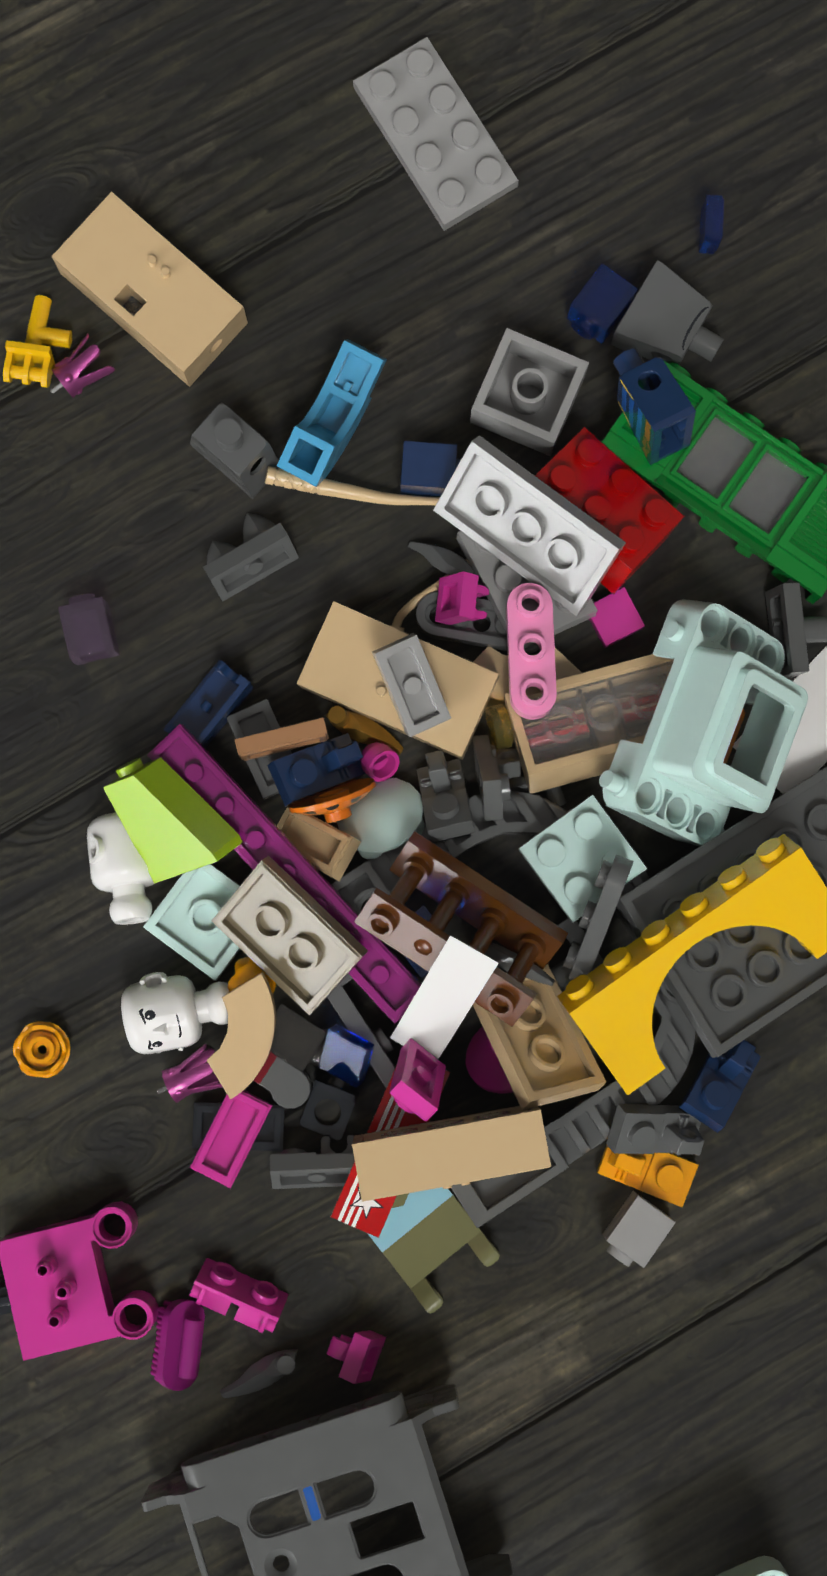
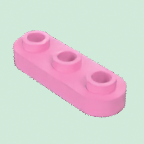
M524 583L512 590L506 604L509 696L511 706L519 716L535 720L546 716L551 711L557 696L553 603L549 592L544 587L535 583ZM527 598L534 599L538 604V608L534 611H528L522 606V601ZM529 642L536 643L540 648V653L534 656L529 655L525 652L524 645ZM529 687H537L542 692V697L539 700H531L527 697L525 690Z

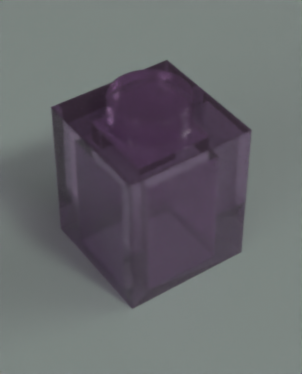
M93 593L81 594L69 598V605L58 607L69 658L76 665L120 656L109 605L102 597L95 598Z

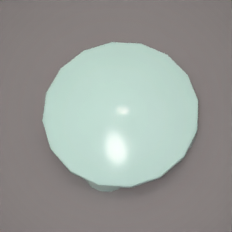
M389 778L382 782L375 781L376 786L364 798L350 806L352 815L337 821L339 830L361 841L357 850L363 858L376 859L382 853L396 849L409 840L414 831L420 835L424 831L422 798L420 793L410 783L398 778Z

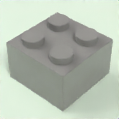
M506 328L472 406L470 423L551 456L583 383L589 362Z

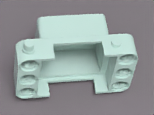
M682 599L671 606L653 655L656 657L674 659L643 744L620 739L610 769L601 774L599 784L603 787V798L607 807L674 840L702 846L725 831L723 827L731 807L756 813H764L768 809L806 708L808 694L804 688L780 674L785 660V652L782 644L776 638L720 604ZM744 704L753 705L730 767L723 763L738 720Z

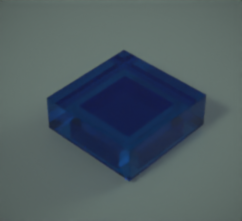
M706 196L700 216L699 253L714 254L723 238L724 199H722V196Z
M336 1024L328 1030L319 1068L357 1088L365 1082L375 1044Z

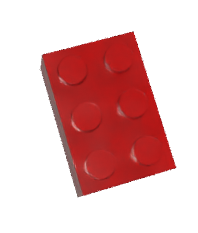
M585 427L535 475L626 542L601 581V584L613 595L662 545L684 518L675 507Z

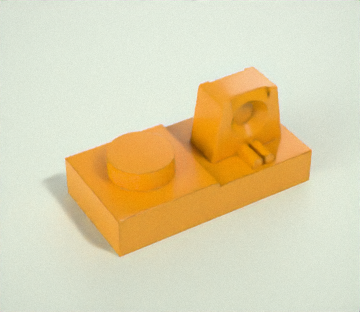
M606 1145L596 1172L654 1197L683 1207L699 1165L672 1153H613L608 1145Z

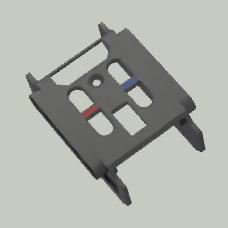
M455 1384L434 1386L407 1396H403L402 1391L384 1393L199 1454L181 1464L182 1470L173 1472L150 1484L141 1501L144 1512L166 1505L180 1504L202 1576L210 1575L194 1524L216 1516L239 1527L254 1576H351L387 1564L397 1567L403 1576H514L509 1554H488L465 1562L423 1431V1423L459 1408L458 1391ZM353 1471L366 1472L371 1476L374 1482V1492L368 1500L326 1514L317 1483ZM295 1490L299 1491L308 1521L271 1533H263L254 1528L250 1514L256 1504ZM413 1502L424 1536L366 1556H361L351 1522ZM284 1555L288 1558L290 1564L287 1570L277 1571L274 1568L273 1561L275 1557Z

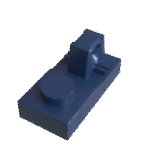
M348 733L279 758L267 765L285 807L366 774L361 767L360 759L363 758L360 748L356 741L352 742Z
M743 1040L719 1057L712 1058L710 1053H708L679 1108L718 1133L722 1130L761 1058L759 1054L754 1052L756 1047Z

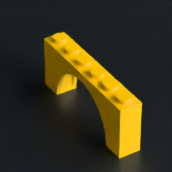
M785 834L762 843L757 848L756 854L742 864L729 867L723 871L718 877L717 882L703 892L688 896L680 904L678 910L664 920H657L649 924L639 938L626 947H620L610 952L601 965L587 975H580L571 980L566 986L565 991L557 996L627 1095L665 1069L653 1039L652 1015L654 1003L660 986L669 970L693 945L716 932L752 925L775 928L795 937L816 959L827 953V887L803 849Z

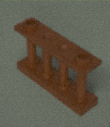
M414 831L389 871L400 877L391 893L388 895L379 888H376L354 923L428 972L450 937L444 930L454 914L478 929L468 946L485 955L492 941L495 940L507 949L517 953L507 973L498 967L495 968L475 1000V1003L513 1027L537 994L523 985L533 963L543 970L565 941L568 932ZM415 888L439 903L428 921L405 906Z

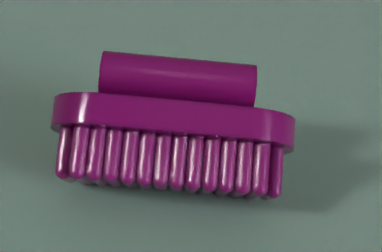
M189 1299L165 1300L163 1302L164 1306L158 1307L157 1341L155 1342L156 1347L154 1348L153 1364L151 1365L153 1370L150 1371V1374L155 1376L154 1379L163 1387L173 1391H181L190 1387L198 1376L205 1313L201 1305Z

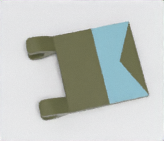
M443 1187L397 1195L379 1238L368 1234L412 1290L424 1309L430 1314L442 1306L443 1298L426 1278L428 1274L466 1243L469 1244L476 1256L486 1267L493 1265L500 1256L499 1251L480 1228H476L449 1189H443Z

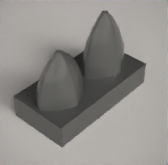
M247 513L243 524L244 544L235 547L229 543L212 541L207 554V565L203 566L222 602L299 558L281 523L275 525L265 517Z

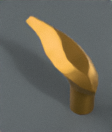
M340 706L332 707L328 714L325 715L342 734L348 733L350 738L367 745L375 742L384 743L398 755L403 750L401 744L387 730L368 717L353 711L344 710Z

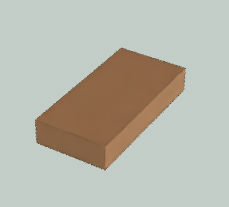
M319 718L235 739V744L239 757L244 761L325 742L329 739L324 718Z

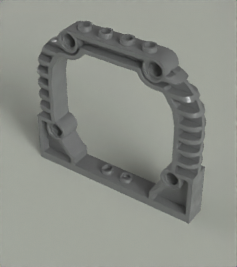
M510 791V800L502 801L503 819L485 821L480 795H475L469 798L475 833L434 842L433 844L457 858L474 846L501 835L537 836L572 809L566 811L556 803L537 795ZM425 824V828L421 836L430 841ZM407 841L396 849L382 853L376 859L366 861L343 876L340 882L336 881L331 884L358 914H360L364 903L369 900L376 888H379L388 895L391 893L400 877L389 871ZM643 871L625 884L621 896L648 880L647 872ZM616 906V915L632 939L636 940L637 936L618 906ZM347 974L327 998L387 1088L396 1068L388 1053L394 1050V1047L381 1027L374 1031L371 1029L343 986L353 980ZM664 980L654 1003L653 1011L656 1014V1021L652 1031L657 1053L665 1069L629 1095L625 1093L613 1076L606 1081L599 1091L586 1094L555 1116L544 1121V1130L551 1162L550 1168L470 1182L471 1184L461 1186V1184L452 1185V1191L476 1228H479L569 1168V1164L607 1140L618 1104L658 1105L676 1087L686 1071L691 1058L695 1040V1029Z

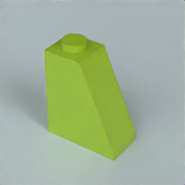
M161 757L145 764L142 763L140 758L124 764L115 770L118 778L103 787L132 843L145 861L154 883L215 863L243 843L240 835Z

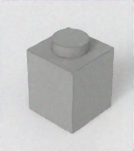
M633 1190L602 1234L605 1240L610 1243L606 1251L627 1267L635 1261L644 1268L676 1222Z

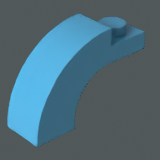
M349 339L344 340L317 399L305 418L294 427L277 467L317 487L330 473L352 438L372 399L370 395L387 359Z

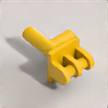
M43 295L34 297L25 343L6 340L5 348L7 353L3 367L4 382L11 383L13 379H20L24 385H30L32 381L40 382L41 387L49 388L53 374L52 369L55 368V361L50 346L70 348L72 344L71 330L47 327L52 303L50 298Z

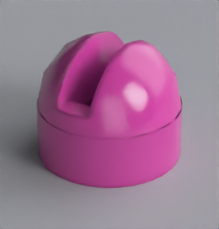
M375 742L368 744L362 750L361 767L376 782L389 779L397 771L400 762L399 756L388 745Z

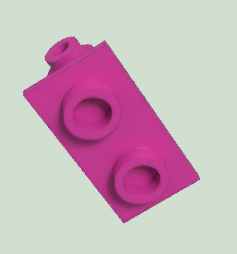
M206 1258L189 1296L197 1299L196 1304L207 1307L224 1316L230 1304H236L239 1308L234 1320L256 1329L260 1333H263L264 1329L273 1333L289 1294L278 1290L276 1286L267 1281H258L240 1273L227 1263L216 1262Z

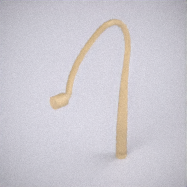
M268 466L265 477V484L269 485L275 484V486L296 489L312 494L317 493V495L376 504L436 506L440 497L381 492L326 478L315 487L283 469H276V467ZM439 580L406 603L396 614L391 627L404 632V628L401 627L404 618L418 606L423 597L430 593L438 592Z

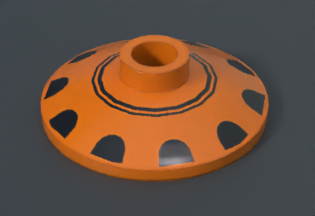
M373 778L352 780L288 805L291 813L324 815L326 823L337 822L352 815L350 806L364 798L376 786Z

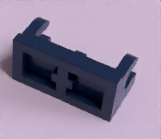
M218 660L163 730L170 734L179 724H183L206 749L228 722L226 717L236 712L254 688L242 675H238L226 663Z

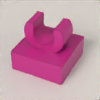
M463 571L439 579L435 622L453 625L487 617V612L476 609V598L489 595L487 587L478 585L479 575Z
M371 1330L355 1332L353 1338L341 1335L340 1338L333 1336L326 1354L344 1362L339 1374L340 1378L353 1384L371 1381L386 1337Z

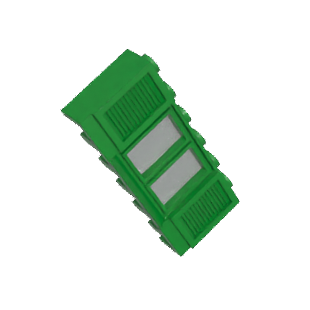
M664 361L696 410L690 446L650 465L623 412L602 443L642 479L644 478L663 491V498L676 508L680 503L701 517L698 524L703 529L713 533L717 528L738 542L735 546V550L747 558L753 553L774 567L771 574L779 581L786 583L789 579H792L796 583H800V586L810 592L806 600L813 605L827 590V465L820 462L813 464L800 455L801 450L796 444L783 437L776 439L763 430L764 425L758 418L746 412L738 413L727 405L728 401L721 393L709 387L705 389L692 380L691 375L683 367Z

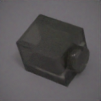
M282 1003L276 1011V1027L270 1052L301 1072L305 1070L308 1064L316 1068L331 1046L324 1041L329 1031L286 1003Z

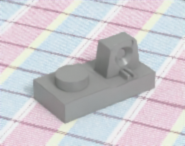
M412 633L372 651L407 736L412 737L451 719L416 634Z

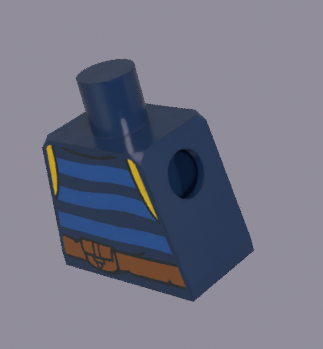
M636 348L626 350L618 355L613 362L620 374L617 401L649 464L652 465L690 446L696 410L663 359L655 357L644 362Z

